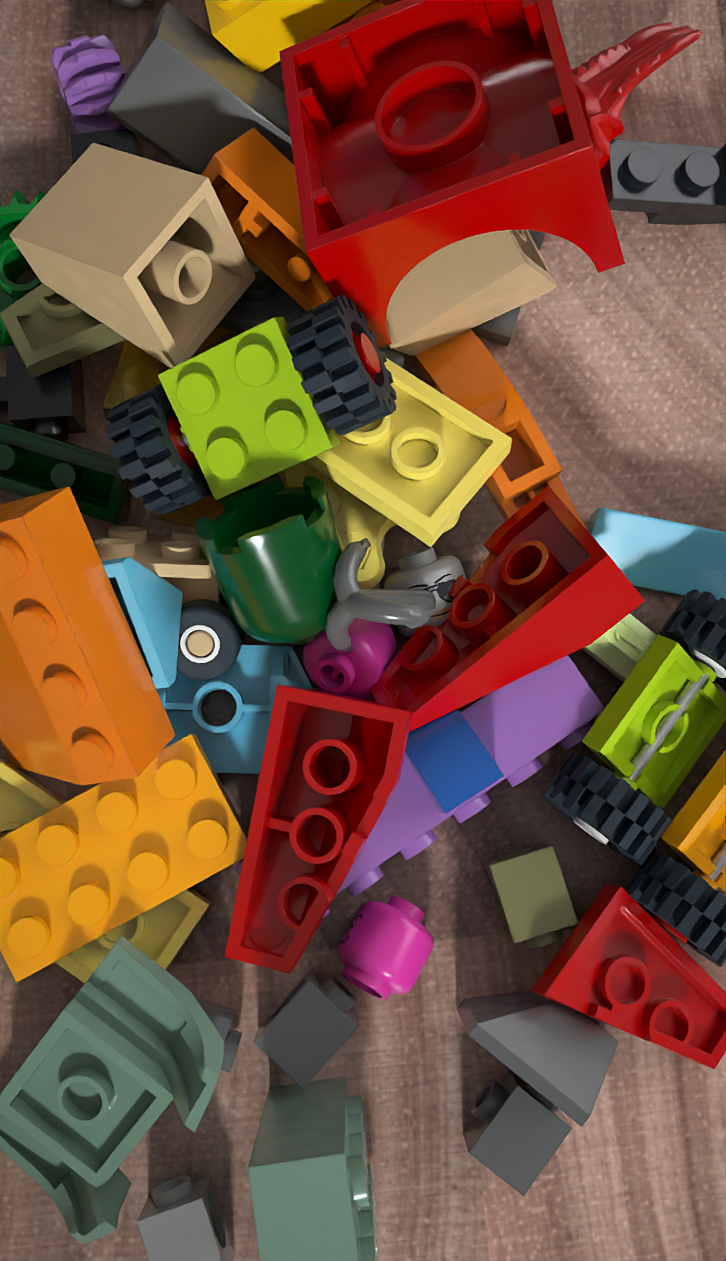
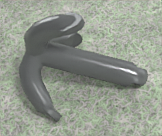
M367 538L348 544L340 554L334 567L333 586L337 602L327 615L325 631L333 648L345 651L347 654L354 650L351 646L349 626L355 618L416 628L429 621L427 611L436 607V599L431 591L422 589H361L357 577L359 566L366 555L367 548L371 546Z

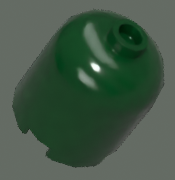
M314 476L304 477L302 482L304 487L284 488L281 477L251 484L220 499L224 512L210 521L209 518L201 516L196 521V537L231 615L248 635L257 640L269 643L289 642L295 645L309 643L318 638L319 632L325 630L327 615L337 602L333 586L334 567L344 548L326 487L322 481Z

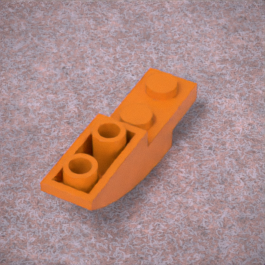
M471 329L411 356L426 384L512 438L510 453L484 483L504 522L549 486L585 527L559 478V474L563 469L547 440L508 377Z

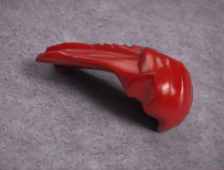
M672 22L650 25L636 31L620 44L609 47L607 50H602L598 55L591 57L588 62L581 63L580 67L572 69L599 171L603 169L610 158L611 140L624 132L621 111L630 91L666 61L698 40L703 34L701 30H692L689 25L675 27Z

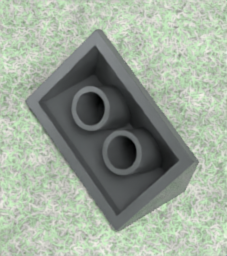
M167 1L159 12L105 113L180 167L195 174H201L205 171L215 153L253 127L294 164L285 93L261 74L246 67L225 46Z

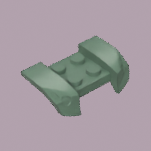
M121 936L1 1092L0 1150L47 1192L60 1210L68 1231L82 1244L97 1240L117 1229L118 1214L131 1185V1182L118 1167L172 1100H174L183 1124L195 1133L220 1075L224 1054V1040L192 992L145 953Z

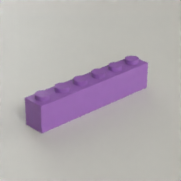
M568 655L485 695L461 712L504 777L445 814L439 810L404 755L400 781L337 894L346 888L351 897L358 895L384 876L378 865L399 851L405 860L415 856L438 839L432 828L451 815H454L457 821L462 823L491 803L485 792L505 778L514 787L532 776L544 766L538 756L559 742L566 751L583 740L594 725L591 719L599 715L605 708ZM243 860L233 867L239 877ZM329 909L327 910L325 916L330 913Z

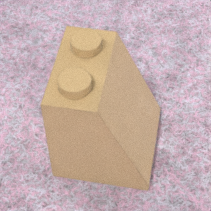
M92 143L10 234V237L42 283L170 368L192 357L256 279L208 177L96 143Z
M503 230L475 235L452 243L422 260L401 280L390 298L386 319L389 324L392 344L384 347L390 346L392 349L414 356L555 289L557 285L528 230Z

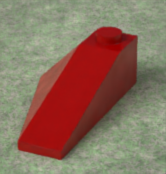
M277 685L225 957L287 974L294 971L400 781L412 711L362 698L302 686Z

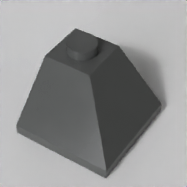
M532 991L465 998L458 1006L457 1011L467 1034L582 1127L591 1116L618 1045V1041L602 1027L604 1023Z

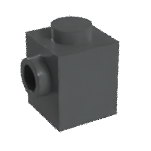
M509 1070L500 1083L493 1079L481 1090L471 1108V1113L475 1117L464 1131L463 1136L469 1154L524 1196L569 1134L572 1127L558 1107Z

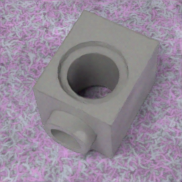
M179 1176L158 1185L151 1191L152 1197L147 1199L137 1220L149 1261H233L235 1253L210 1176L192 1183L189 1176Z

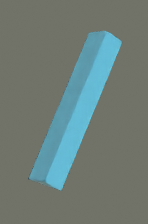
M597 508L590 516L587 531L607 552L634 587L685 597L688 591L691 592V590L697 589L701 593L703 591L712 593L718 601L721 597L726 599V532L607 508Z

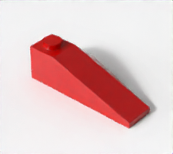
M549 486L494 531L484 544L490 553L471 578L467 580L459 576L448 593L454 600L449 609V617L438 627L431 625L419 627L384 670L379 680L370 688L377 703L413 712L409 732L592 644L645 601L607 552Z

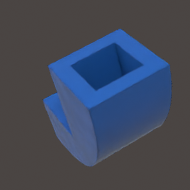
M458 709L408 734L405 757L442 813L450 812L504 777L481 740Z

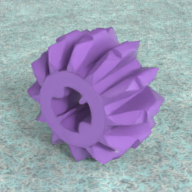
M84 35L67 40L68 43L53 48L51 56L53 72L75 134L128 129L105 113L125 76L119 55L116 53L113 43L105 35L92 37Z

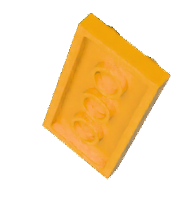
M190 734L164 748L139 777L102 782L0 838V951L16 983L244 858L248 832L196 734Z

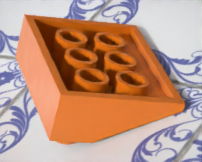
M70 487L1 504L0 743L11 765L78 785L139 777L176 734Z

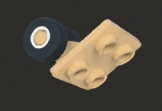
M116 525L109 527V534H102L94 542L101 561L130 557L183 592L176 671L196 680L213 679L227 672L238 657L246 632L237 624L230 613L198 542L195 527L175 528L172 530V536L147 535V528L140 525Z

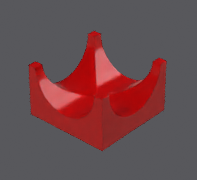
M400 0L279 51L306 253L333 297L346 295L347 300L351 299L355 303L357 312L361 311L367 321L368 330L373 329L377 337L376 345L378 348L392 344L386 312L390 298L401 280L422 260L434 252L462 239L503 230L539 231L564 238L581 248L592 260L598 273L625 264L552 0Z

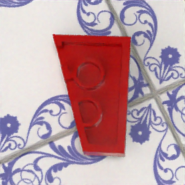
M606 884L531 991L699 1065L715 1069L726 1052V992L621 886Z

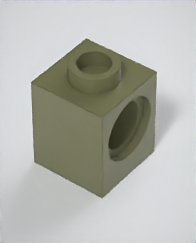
M542 842L483 861L505 933L514 944L525 941L526 948L528 949L543 947L563 939L562 928L578 924L553 845Z

